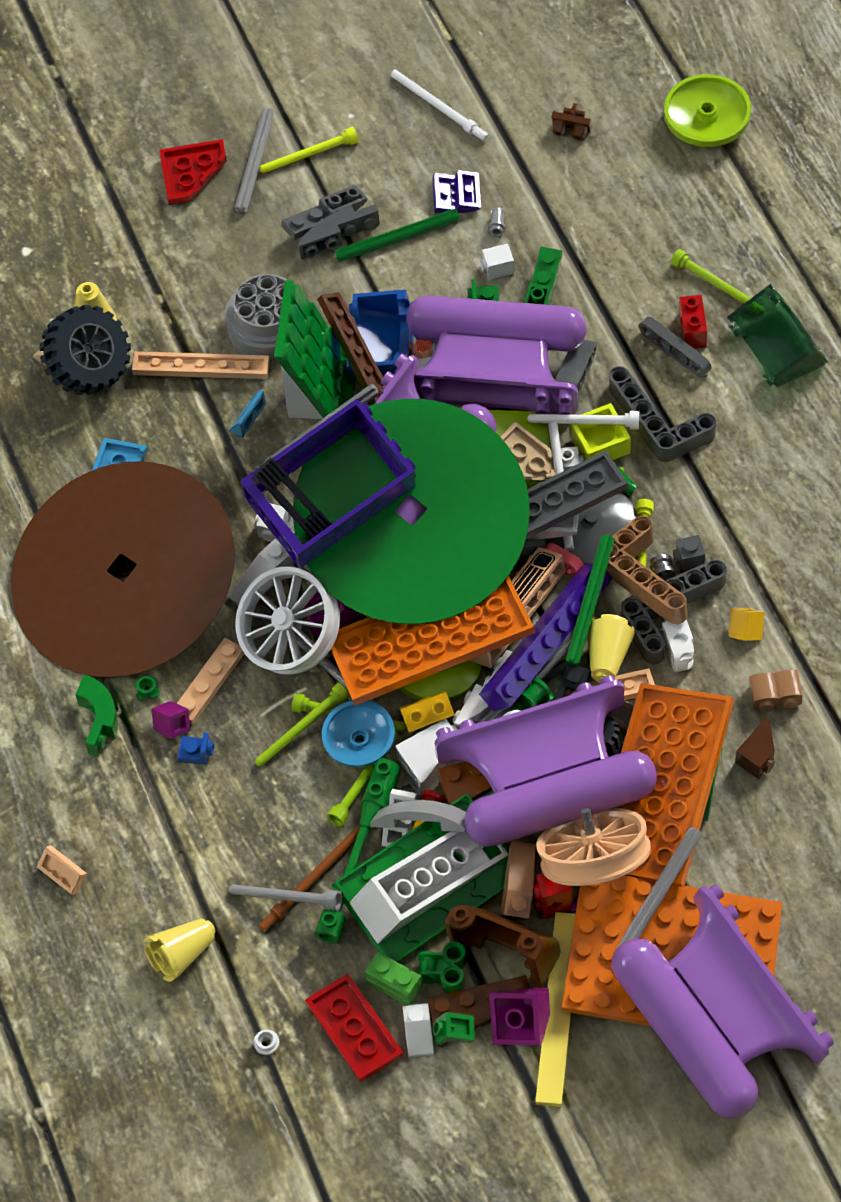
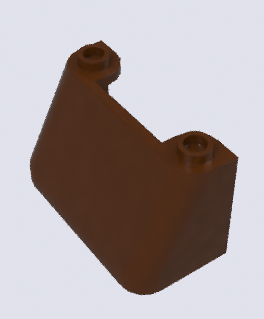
M459 905L450 911L444 921L449 941L461 943L465 948V952L467 948L472 946L481 949L486 939L519 952L521 956L527 958L524 965L525 968L531 971L530 982L539 987H543L561 953L559 942L553 936L487 909Z

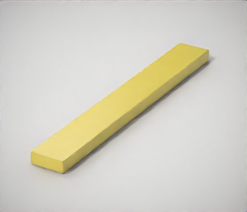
M555 913L553 937L558 940L561 953L548 979L550 1017L541 1045L536 1105L562 1107L571 1013L561 1011L575 919V914Z

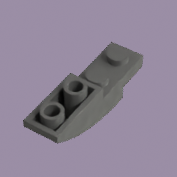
M353 185L319 199L318 206L282 220L281 226L293 240L303 237L318 222L343 208L352 205L354 211H357L367 202L368 198L356 185Z
M351 205L318 222L298 242L300 258L313 257L318 253L335 249L342 245V237L351 236L356 232L379 225V211L376 205L354 211Z

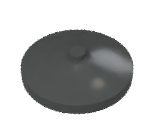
M618 493L579 513L577 535H572L574 550L569 552L579 557L584 566L594 563L602 535L608 534L613 536L638 517L634 506L622 493ZM563 537L546 539L547 543H554L565 549Z

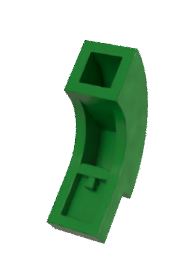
M83 675L75 695L78 706L90 710L95 715L94 723L85 744L88 754L98 756L100 749H104L107 743V737H116L118 717L112 696L107 688L98 680Z

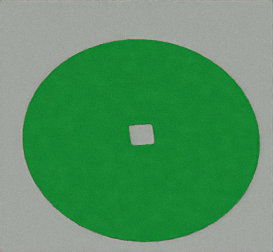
M397 399L371 405L369 408L373 413L371 415L372 418L384 425L387 430V437L390 440L394 439L399 444L402 450L400 453L405 459L407 457L410 458L416 467L414 470L416 474L415 487L310 561L307 566L314 577L319 580L322 586L334 598L347 607L371 618L401 624H422L451 618L469 610L490 596L507 578L519 559L525 544L530 516L529 496L523 472L514 454L503 439L490 426L463 409L425 399ZM354 429L305 463L296 485L333 524L394 481L396 477L358 429ZM294 495L293 507L306 519L311 513ZM409 495L413 496L427 508L413 525L409 524L395 512ZM293 519L295 536L304 545L311 538Z

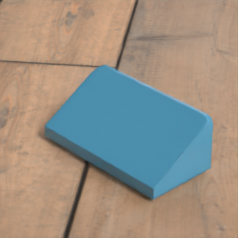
M259 390L250 398L230 427V432L241 437L247 433L266 405L263 390Z

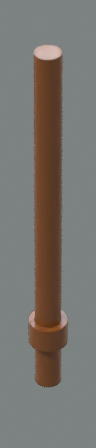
M359 825L293 891L306 892L355 843L360 830ZM283 900L281 903H276L270 909L271 913L258 925L259 929L265 933L277 920L281 921L288 914L287 910L296 901Z

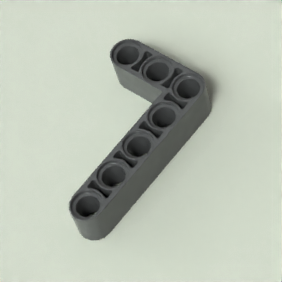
M617 366L610 370L609 390L625 413L639 411V430L637 431L658 460L662 462L672 461L714 440L716 435V418L712 414L702 413L669 428L625 367Z
M711 560L668 579L666 582L686 597L688 604L723 588L726 584L727 567L720 560ZM632 595L622 601L621 617L628 620V625L631 628L632 625L635 628L633 642L643 659L649 664H659L664 659L665 641L652 619L660 615Z

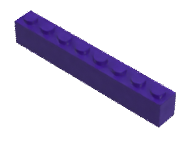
M593 563L582 566L536 622L534 625L536 633L523 638L479 693L481 698L494 712L513 705L575 627ZM607 571L600 594L613 579Z

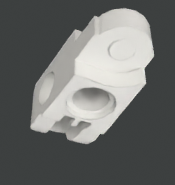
M664 619L665 622H662L660 632L664 638L665 647L674 672L692 669L694 663L693 636L687 620L681 624H672Z

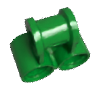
M535 678L531 686L521 693L518 701L510 711H522L554 700L555 695L542 680Z
M456 941L447 943L443 948V953L432 951L418 953L417 959L420 962L417 974L422 976V983H441L445 994L464 989L462 970L466 965L465 948L461 943ZM454 954L460 956L456 960L448 958L449 956ZM450 978L458 979L456 983L447 982Z

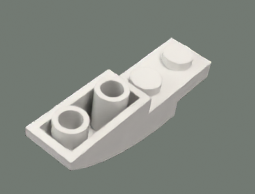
M506 650L504 655L499 657L494 665L495 671L492 676H487L483 686L476 684L472 692H467L462 710H458L453 718V724H455L457 729H460V724L465 720H473L475 724L478 723L491 710L479 693L511 655V651Z

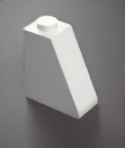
M447 719L441 720L395 746L397 759L411 780L422 792L428 789L439 775L438 769L447 765L438 762L434 745L437 739L436 732L440 728L449 727L451 731L457 730L454 724L450 725Z

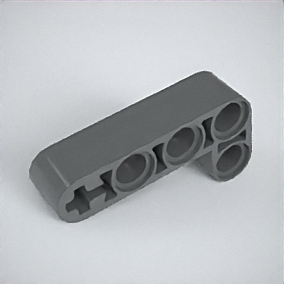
M584 339L582 345L573 351H568L555 379L557 382H567L575 385L578 389V397L595 358L597 342Z

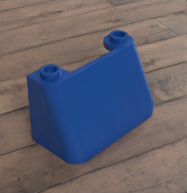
M406 289L353 294V301L349 304V312L354 317L356 326L383 377L388 371L394 375L397 369L395 362L401 354L408 358L413 355L414 336L406 324V314L411 304ZM346 359L347 372L356 377L348 359Z

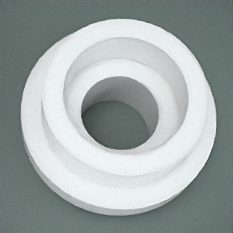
M271 1030L260 1031L254 1038L255 1050L262 1055L273 1054L279 1047L278 1035ZM266 1040L271 1041L269 1046H263L262 1043Z

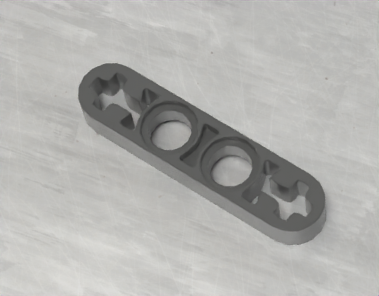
M648 316L639 323V330L647 339L698 377H704L712 369L706 357L654 318Z

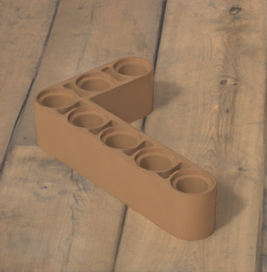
M638 516L612 536L615 541L606 571L613 578V581L668 622L681 624L685 622L688 616L686 597L635 559L637 555L654 542L652 520L647 516Z

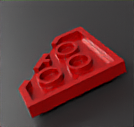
M223 139L159 150L168 204L190 202L227 162Z

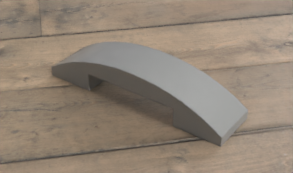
M409 800L394 803L379 810L370 824L371 827L395 828L400 820L441 822L442 831L466 832L464 823L466 812L441 802Z

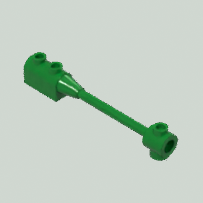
M380 758L375 763L361 802L360 830L343 876L357 867L369 831L373 828L370 822L379 810L389 806L391 790L396 789L400 779V767L392 760ZM343 901L339 911L327 909L322 911L314 933L321 941L332 944L338 943L346 921V917L341 913Z

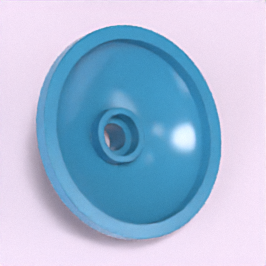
M353 701L339 705L330 712L322 727V741L326 752L333 760L348 767L358 768L375 764L378 759L384 758L387 755L395 739V727L390 714L382 706L371 701H366L354 706ZM358 739L364 740L362 743L356 742Z

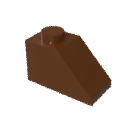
M765 717L736 751L735 763L758 779L764 772L768 774L775 765V749L769 719Z

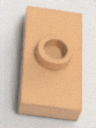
M51 845L45 847L37 864L38 869L71 895L78 893L87 874Z

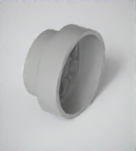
M274 274L253 276L240 284L229 299L225 308L227 334L232 345L244 355L269 356V360H276L274 353L284 285L287 279Z

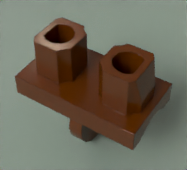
M573 103L572 108L564 107L563 113L552 112L553 134L564 136L568 127L573 129L572 138L584 141L587 132L592 130L591 119L584 118L586 112L580 111L579 104Z

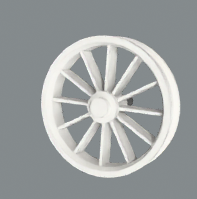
M296 567L274 568L255 579L243 594L236 614L237 639L244 654L253 663L262 668L284 675L305 672L320 663L334 645L340 625L338 601L322 586L313 574ZM292 578L288 600H286L282 580ZM302 578L307 579L312 584L297 601ZM272 585L275 586L280 605L279 608L264 595ZM318 591L323 602L303 610ZM260 598L274 610L272 616L254 613ZM321 610L325 612L324 624L302 620V618ZM252 617L271 620V624L251 632ZM310 627L322 628L316 643L304 634L310 630ZM272 632L257 650L253 639ZM295 633L312 648L302 658ZM278 640L274 661L270 663L264 656ZM289 641L294 662L283 664L287 642Z

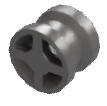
M661 554L650 559V569L664 581L676 576V571L671 566L672 558L670 555Z

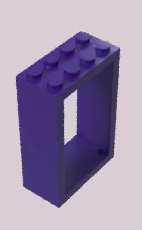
M355 399L284 449L273 459L290 475L354 429H358L392 471L396 479L304 545L300 543L263 495L267 489L253 475L258 469L240 481L244 498L300 569L415 487L416 474L414 470L416 467L410 458L407 457L405 459L400 453L402 450L399 444L394 439L390 440L387 437V430L380 421L376 422L371 416L373 413L366 403L361 404L358 399Z

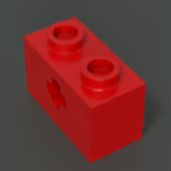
M702 295L679 297V319L683 341L692 348L707 347L708 331Z
M544 874L536 875L537 885H533V901L536 911L541 910L543 919L555 917L556 912L571 913V885L553 882L545 877Z

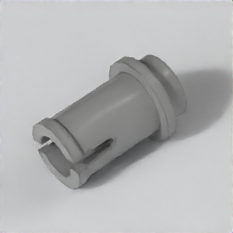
M493 208L491 211V223L488 225V231L495 237L501 236L506 229L504 225L505 211L502 208Z

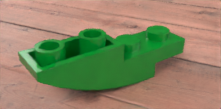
M540 246L532 281L529 283L524 303L551 304L558 280V271L563 255L562 250Z

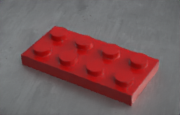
M348 973L305 999V1004L360 1083L404 1056L397 1042Z

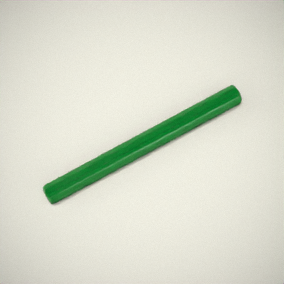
M452 209L336 249L335 256L338 262H342L459 221L458 211Z
M608 534L601 536L566 656V662L574 666L578 665L581 660L614 545V537Z

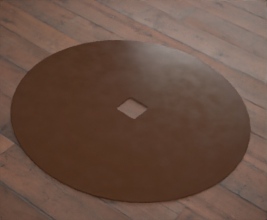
M142 461L122 462L97 468L70 481L53 494L36 512L27 525L15 553L11 573V595L17 620L23 632L39 652L49 660L65 669L83 675L122 677L148 671L168 662L189 648L206 631L226 599L231 585L235 560L234 540L228 518L220 503L201 482L191 475L168 465ZM120 554H123L137 564L124 582L107 572Z

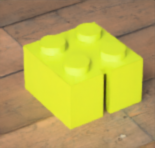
M610 403L581 415L618 414ZM569 424V436L575 447L578 446V452L580 455H583L584 461L605 450L612 460L630 454L631 438L624 425Z

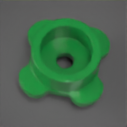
M144 676L135 681L134 686L138 691L136 694L138 700L143 701L145 698L150 697L157 698L160 695V691L156 686L158 684L157 678Z

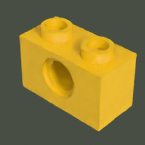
M445 690L399 707L408 732L455 715Z

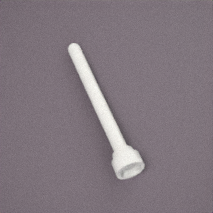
M630 411V413H625V415L530 414L527 418L529 423L549 424L556 422L557 424L625 425V427H630V430H639V411Z

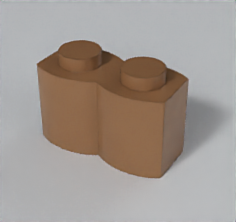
M783 670L775 673H759L749 676V687L754 710L769 712L776 707L793 709L802 704L803 695L798 670Z

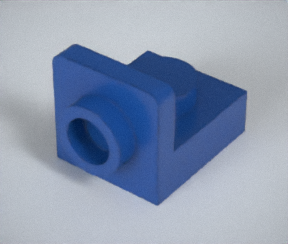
M204 732L203 738L182 736L178 762L207 765L209 756H213L214 742L210 740L209 733Z

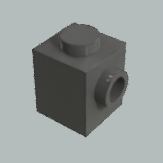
M699 535L676 540V549L672 552L675 564L679 565L681 574L705 564L706 554Z

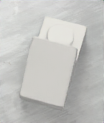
M428 1003L403 1006L408 1058L434 1055Z

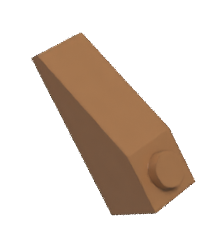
M510 841L499 915L529 919L533 894L536 844Z

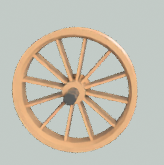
M589 808L582 809L580 811L581 819L543 831L536 844L537 852L542 858L541 869L545 877L553 882L571 886L599 884L622 877L642 865L651 852L650 840L646 836L647 826L644 818L634 811L620 808H612L591 815Z

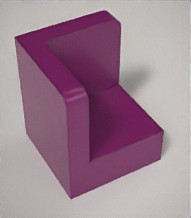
M172 701L151 708L154 731L171 739L190 731L188 708Z

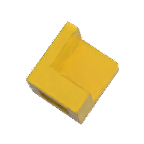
M731 608L728 636L744 641L762 640L765 612L749 608Z

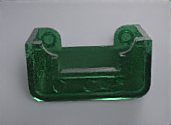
M771 284L727 316L731 323L728 327L736 337L740 335L763 366L765 374L762 376L769 386L774 384L776 387H779L815 371L829 362L792 308Z

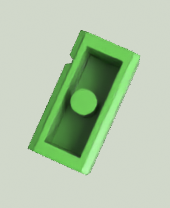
M380 952L376 953L365 970L367 984L406 1006H410L423 987L421 975L414 971H409L407 967Z

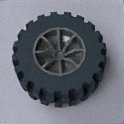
M90 305L75 306L58 315L47 325L48 329L41 336L45 341L40 343L39 350L44 353V355L40 356L41 363H46L47 368L44 371L47 376L51 374L54 377L52 380L54 384H62V390L67 392L74 390L76 395L84 393L87 395L94 394L115 384L119 377L126 372L127 368L125 365L130 362L131 358L130 355H127V352L131 350V343H127L126 338L129 337L127 330L123 332L121 329L122 322L119 319L115 321L113 313L110 311L103 313V308L99 306L93 308Z

